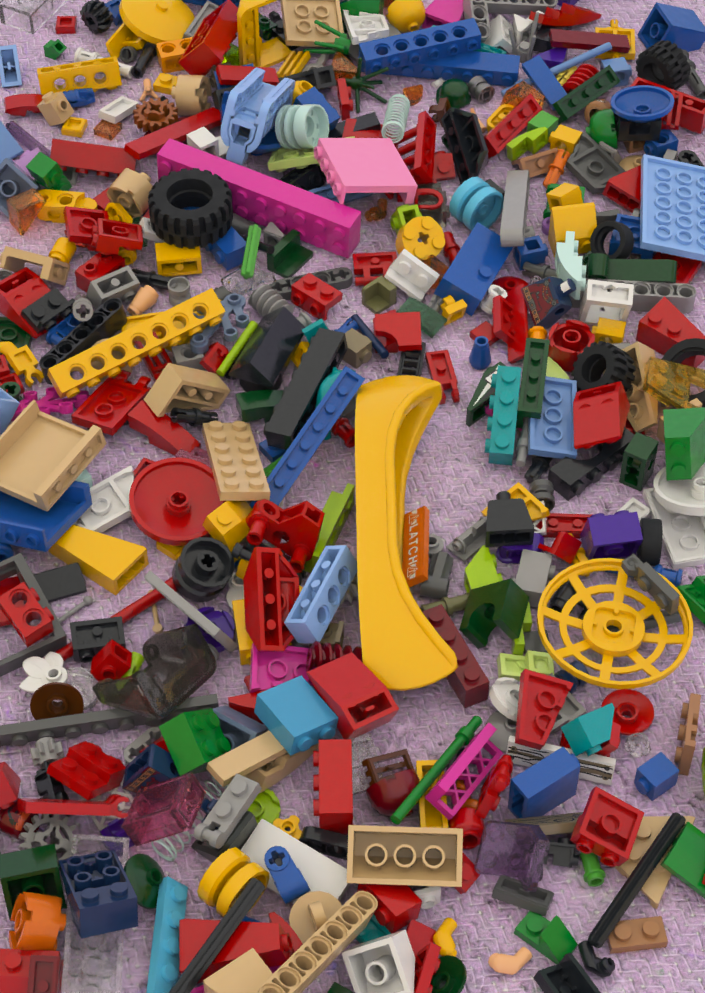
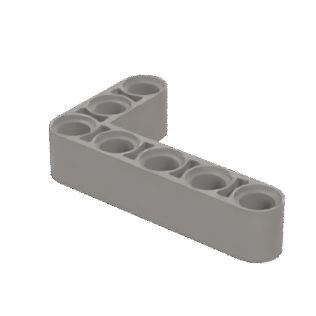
M463 0L464 18H475L482 34L481 42L484 43L490 35L488 13L530 15L531 11L537 12L539 10L545 14L546 8H554L558 0Z

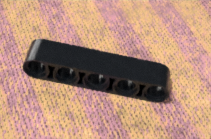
M110 298L93 312V316L88 321L81 322L40 359L39 365L48 384L52 385L47 376L49 368L91 348L92 345L101 339L111 338L127 323V316L120 299Z

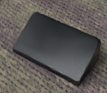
M79 563L34 574L49 603L87 592Z

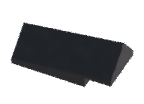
M285 306L263 316L230 370L229 376L273 388L278 377L282 378L304 335L302 329L305 326Z

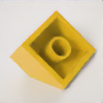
M594 202L551 207L548 241L554 257L556 242L565 243L566 231H575L574 240H579L578 254L592 253L590 240L594 229L597 227Z

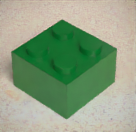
M212 708L183 712L158 726L180 777L206 772L208 762L231 751L230 743L224 737L220 728L219 718Z

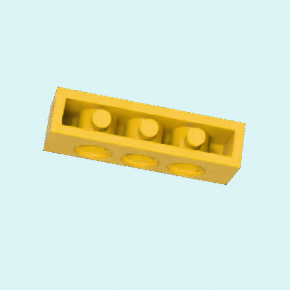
M117 56L37 68L41 95L51 91L56 93L83 88H92L96 92L101 88L112 90L122 85ZM98 72H102L105 74V76L102 79H96L94 77L95 74ZM78 75L85 77L82 82H76L74 79ZM59 78L65 80L63 85H56L54 82Z

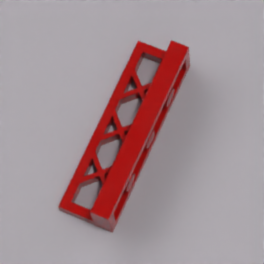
M531 93L525 96L484 136L488 150V159L504 149L506 144L513 140L528 125V122L543 110Z

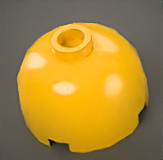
M395 0L387 8L388 14H386L388 22L397 28L400 33L418 30L425 20L426 10L422 0Z

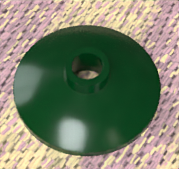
M135 854L125 863L124 871L137 896V904L146 909H155L157 907L159 884L162 882V878L165 877L164 872L159 864L150 856Z
M454 956L440 957V966L431 979L430 984L433 985L431 993H461L467 978L465 965L459 958Z

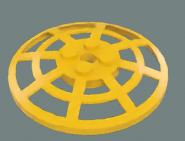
M596 558L567 567L548 583L542 592L537 609V627L542 644L551 658L561 668L574 677L593 685L613 689H634L656 683L679 667L690 648L693 637V620L685 598L666 577L658 573L680 595L678 612L682 619L683 634H668L665 618L656 602L651 601L642 593L626 587L628 576L621 567L624 559ZM594 571H618L616 585L602 584L585 588L578 576ZM569 581L576 594L566 602L561 613L548 608L547 604L554 592L561 585ZM600 593H614L613 601H603L597 604L591 596ZM624 596L637 600L645 607L637 612L631 606L623 603ZM580 601L588 609L583 620L569 616L573 607ZM653 615L658 624L659 634L646 633L643 620ZM544 616L559 622V631L565 645L564 648L554 650L549 643L545 633ZM567 625L581 629L584 640L572 644L568 636ZM616 626L620 631L611 632L607 627ZM642 642L658 644L654 652L646 659L636 651ZM666 644H682L677 658L667 669L660 672L651 665L660 657ZM591 648L603 655L602 664H597L587 659L581 652ZM574 656L584 665L600 671L599 678L576 669L563 658ZM628 656L635 663V665L627 667H612L613 657ZM643 670L650 676L649 678L636 681L610 680L611 674H628Z

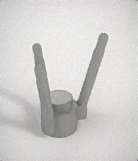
M539 12L535 14L529 42L524 41L516 46L512 28L508 29L512 44V54L520 55L521 63L532 59Z

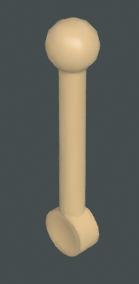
M154 604L151 606L155 624L152 629L154 633L160 634L163 632V627L159 623L157 606Z

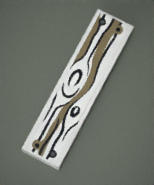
M510 735L506 755L512 757L513 764L531 767L560 749L561 746L545 743L541 750L516 744L515 736ZM565 748L570 754H574L572 749ZM586 752L576 756L581 766L580 779L607 785L612 784L616 764L615 758L597 754L588 757Z

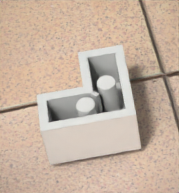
M205 127L186 134L187 145L226 160L229 146L224 144L221 136L215 137Z

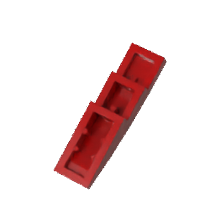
M562 3L560 10L547 7L545 14L539 13L538 23L550 26H574L600 19L602 14L590 9ZM531 11L530 20L534 21L536 12Z

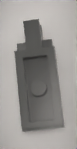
M635 554L622 561L621 567L627 576H633L638 582L639 587L643 591L648 592L661 609H665L670 615L678 611L680 595L647 562L643 563Z

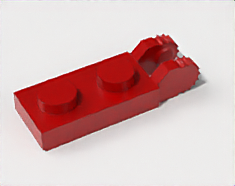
M448 350L426 352L425 360L431 380L441 383L442 399L439 404H445L446 395L444 390L451 389L453 402H460L457 387L458 381Z

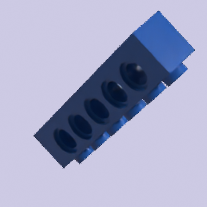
M475 18L359 43V57L362 58V67L365 74L368 75L385 67H389V70L481 49L482 34Z

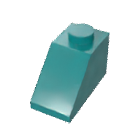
M613 703L577 717L561 727L575 756L586 752L589 757L601 751V744L610 740L615 708Z

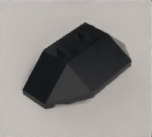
M450 108L441 118V122L461 185L471 177H479L488 163V150L477 114L457 108Z

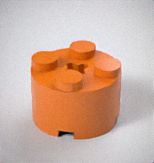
M33 892L20 893L11 914L10 921H15V931L9 930L10 948L56 951L58 932L63 931L66 925V914L61 913L62 898Z

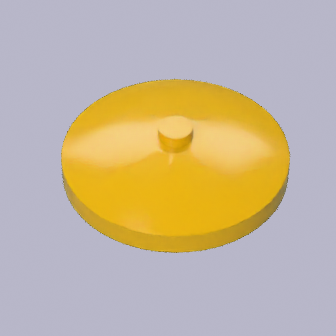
M121 0L119 4L120 16L126 26L140 38L155 45L156 43L182 39L195 18L190 8L182 0Z

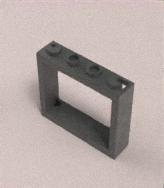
M22 553L0 562V581L16 574L20 582H24L28 589L33 587L40 597L38 603L42 608L47 607L54 617L52 621L54 631L49 634L50 638L0 660V677L23 667L22 662L29 657L39 656L42 658L50 651L55 652L67 645V635Z

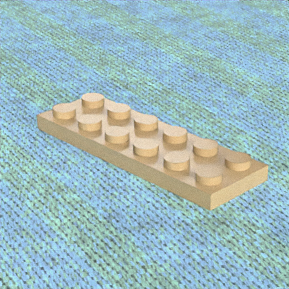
M211 421L209 423H202V434L220 501H258L262 499L270 501L269 485L250 424L243 421H234L233 423Z

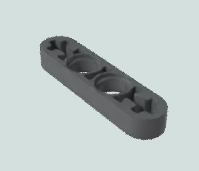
M345 267L311 273L317 278L325 280L327 284L337 290L349 288L353 283L352 271ZM306 274L274 280L269 285L283 299L291 300V285Z

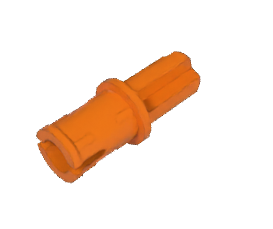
M559 149L553 163L548 166L549 171L543 181V186L546 189L549 184H556L560 175L564 174V167L570 157L568 151L562 158L565 150Z

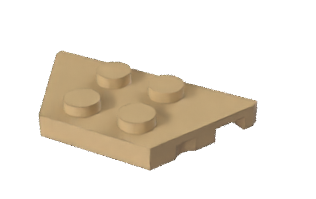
M643 816L629 859L621 866H615L622 876L629 878L670 816ZM684 816L686 819L685 823L690 822L692 825L694 824L695 817ZM672 844L641 888V891L650 900V905L655 909L658 908L672 876V873L660 865L672 848Z

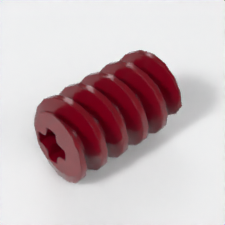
M315 641L312 647L310 646L308 649L306 673L312 667L317 668L351 652L363 663L362 648L356 646L352 651L350 645H345L342 650L340 644H335L332 648L331 644L327 642L321 647V643Z

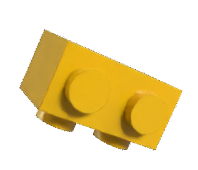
M166 242L155 243L158 275L169 277L202 273L200 246H196L195 249H189L184 246L183 248H178L175 244L169 245Z

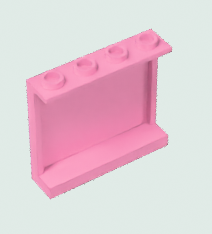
M319 138L318 144L314 148V158L317 159L321 171L326 176L327 183L330 184L333 194L337 197L340 204H344L346 193H399L405 204H413L418 185L390 138Z

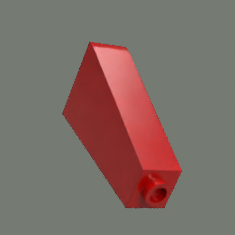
M179 920L181 974L221 920ZM241 921L197 983H202L204 979L252 948L255 949L268 968L284 964L289 959V951L293 949L290 934L285 933L279 923Z

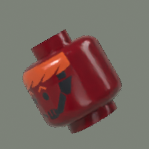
M15 800L16 802L9 808L0 809V831L22 841L18 836L21 832L27 833L23 828L24 824L28 822L33 825L31 818L34 815L39 817V814L24 813L17 810V800Z

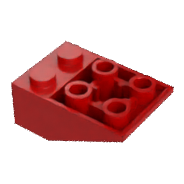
M25 267L0 281V313L36 339L48 331L44 330L38 334L21 316V312L51 290L40 276ZM61 318L60 320H58V321H57V324H59L61 321H63V318Z
M622 381L576 392L573 401L575 449H589L596 444L605 442L610 444L622 438L630 409V403Z
M352 652L306 673L318 695L338 716L337 728L343 739H354L390 722L399 710L387 687Z

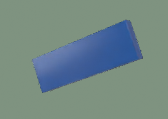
M540 55L522 63V69L554 112L556 110L552 104L567 95V93Z

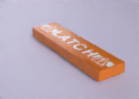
M422 506L404 515L402 571L409 588L428 580L429 510L426 506Z

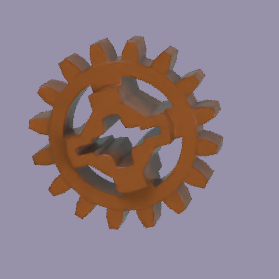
M158 97L155 101L152 98L148 102L143 100L142 105L137 104L136 109L133 110L134 124H137L138 129L143 128V132L151 130L152 133L178 122V108L175 107L173 102L169 103L168 99L161 101V98Z

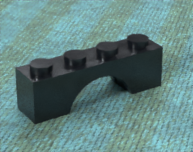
M624 427L621 439L614 443L608 444L605 442L597 445L600 453L595 457L586 460H576L569 457L563 458L549 468L548 480L553 483L554 490L567 501L575 495H580L587 486L598 482L602 475L614 470L623 461L624 450L634 437V434Z

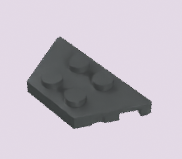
M586 132L581 135L580 141L576 144L573 153L566 163V168L592 194L603 193L610 178L626 172Z

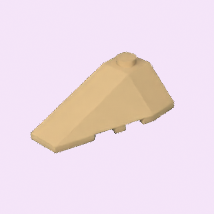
M637 341L622 350L630 355L629 357L634 361L632 365L636 368V371L633 372L635 380L631 382L632 387L626 391L630 403L627 419L635 432L640 433L658 424V367L654 350Z

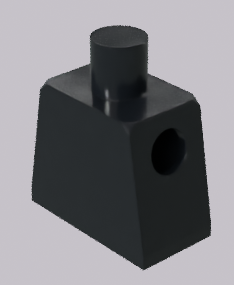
M507 491L497 493L496 500L488 502L485 547L533 545L534 525L524 500L521 498L511 499V494Z

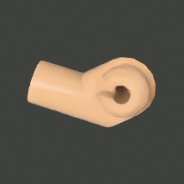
M521 947L513 956L493 953L489 957L488 963L498 973L514 975L533 956L526 947Z

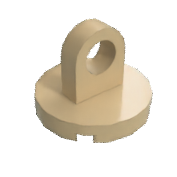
M322 891L308 892L299 897L292 906L289 925L295 931L302 944H304L342 905L338 899L329 893Z

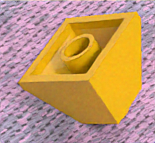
M226 501L206 516L202 526L213 539L222 542L232 553L237 542L240 543L249 533L250 528L246 524V517L252 511V508L246 501Z

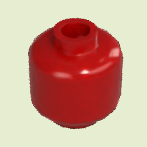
M470 807L460 808L454 817L448 820L449 828L463 829L464 849L477 847L484 841L486 836L484 819L475 815L476 809Z

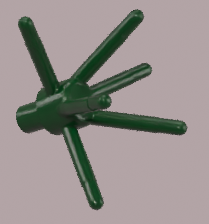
M359 57L356 76L352 79L345 78L346 85L355 90L356 113H360V91H364L384 104L387 103L386 99L369 90L375 88L373 85L382 84V80H366L388 71L389 67L361 77L362 58Z

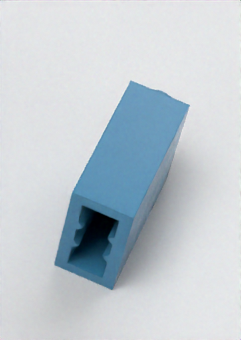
M302 675L257 694L254 713L290 756L300 751L308 750L311 746L318 744L319 740H329L335 736L338 716Z

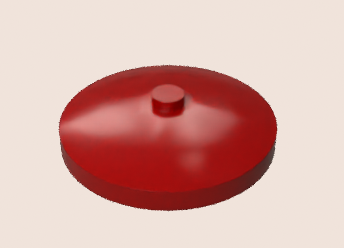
M180 457L162 459L145 467L134 479L129 493V510L136 526L151 539L173 546H185L193 539L210 537L209 532L202 526L205 518L226 502L219 499L213 472L210 467L199 461Z

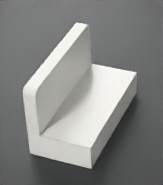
M499 14L489 22L490 35L484 43L496 48L501 46L511 54L512 44L508 29L512 28L513 30V25Z

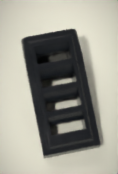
M422 342V350L401 351L397 376L409 374L421 377L426 343Z

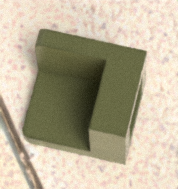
M381 275L362 288V304L374 314H380L396 303L397 287Z

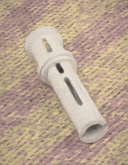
M79 47L74 55V63L104 57H101L98 52L91 53ZM118 62L120 75L131 79L133 76L131 70L134 66Z

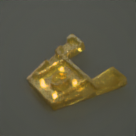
M650 356L646 363L643 390L667 407L672 404L677 409L699 408L689 403L690 385L692 383L705 389V370Z

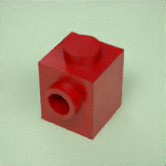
M111 639L92 658L90 674L97 681L112 687L131 668L132 652Z

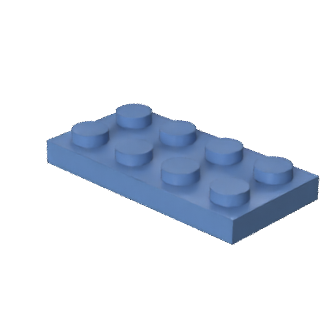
M546 376L541 419L528 418V455L563 459L565 457L576 459L577 449L574 448L573 401L577 392L576 380Z

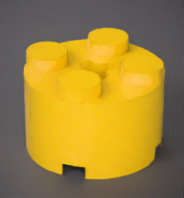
M420 216L411 219L399 229L395 246L398 254L403 249H406L423 263H426L441 252L445 245V238L441 226L432 217Z

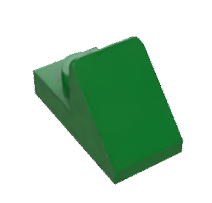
M529 911L514 931L516 936L555 964H559L565 954L573 953L578 946L557 915L550 922L542 915Z

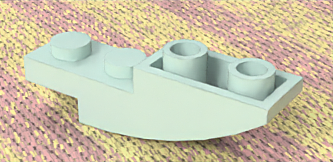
M566 231L565 243L556 242V275L563 281L571 279L575 283L576 290L569 295L575 300H580V291H584L586 285V265H582L583 256H578L579 240H574L575 231Z

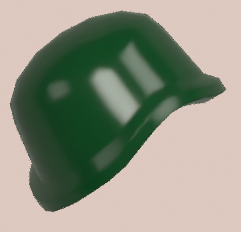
M457 78L448 79L443 82L436 93L437 104L440 98L447 97L451 108L460 109L471 102L468 85L463 80Z

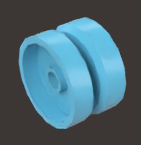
M477 176L471 177L464 181L453 194L449 211L451 216L464 223L471 231L477 222L489 228L502 212L504 197L502 193L491 187L482 178Z

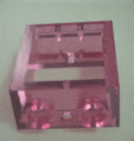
M192 772L138 789L128 811V817L125 818L122 824V828L136 846L191 830L206 791Z

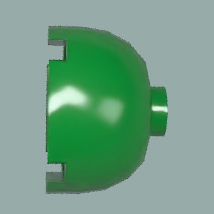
M612 109L597 111L590 118L589 126L585 127L586 133L598 145L602 141L612 148L618 149Z

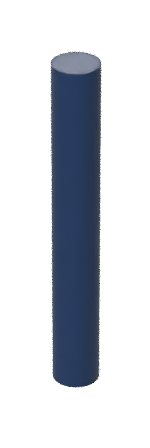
M358 314L352 315L351 319L356 321L359 326L358 330L362 335L367 336L372 341V347L381 358H387L389 356L387 349Z

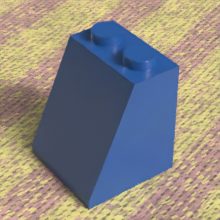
M656 2L637 35L646 49L661 40H668L672 44L675 43L679 49L690 52L699 50L705 41V26L693 10Z

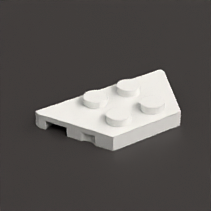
M343 10V20L352 45L389 37V27L384 15L359 12V16L349 15V10Z
M128 466L90 488L92 505L73 525L102 533L131 516L129 493L134 481L132 467Z

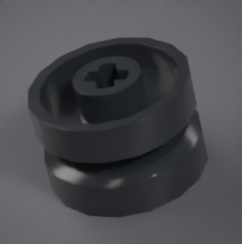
M210 537L193 539L184 546L172 570L173 583L177 590L187 599L195 602L213 600L224 590L232 577L235 568L234 558L231 556L230 550L216 539Z

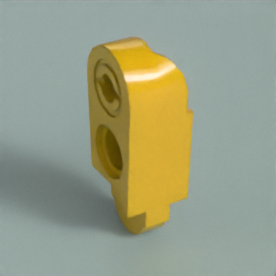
M41 189L32 195V206L35 215L43 221L65 223L63 214L65 206L98 210L96 201L85 197V192Z

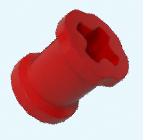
M346 417L338 419L331 432L335 436H339L347 448L354 447L355 428L350 425V421Z

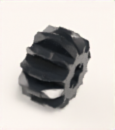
M91 0L82 7L80 11L82 17L80 19L84 21V26H87L89 31L93 30L95 34L109 29L113 22L111 17L113 14L109 12V7H106L104 2Z

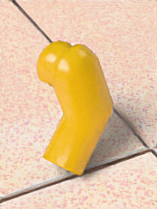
M449 917L445 918L433 936L434 944L441 947L439 954L442 957H456L457 955L456 946L451 936L457 928V923Z

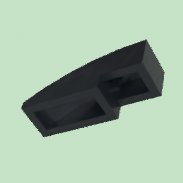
M543 24L536 33L533 51L542 53L556 48L551 47L550 29L568 30L569 26Z

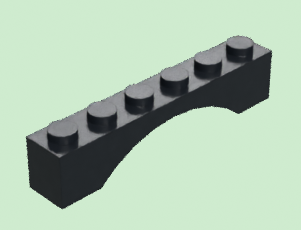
M332 65L278 78L279 83L284 78H290L295 81L305 80L313 87L315 86L318 91L330 89L337 85ZM235 86L216 90L212 93L216 109L220 111L224 91L231 92Z

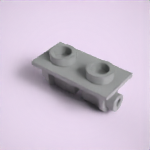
M487 516L481 517L474 525L459 537H456L446 546V549L463 562L475 554L482 545H485Z

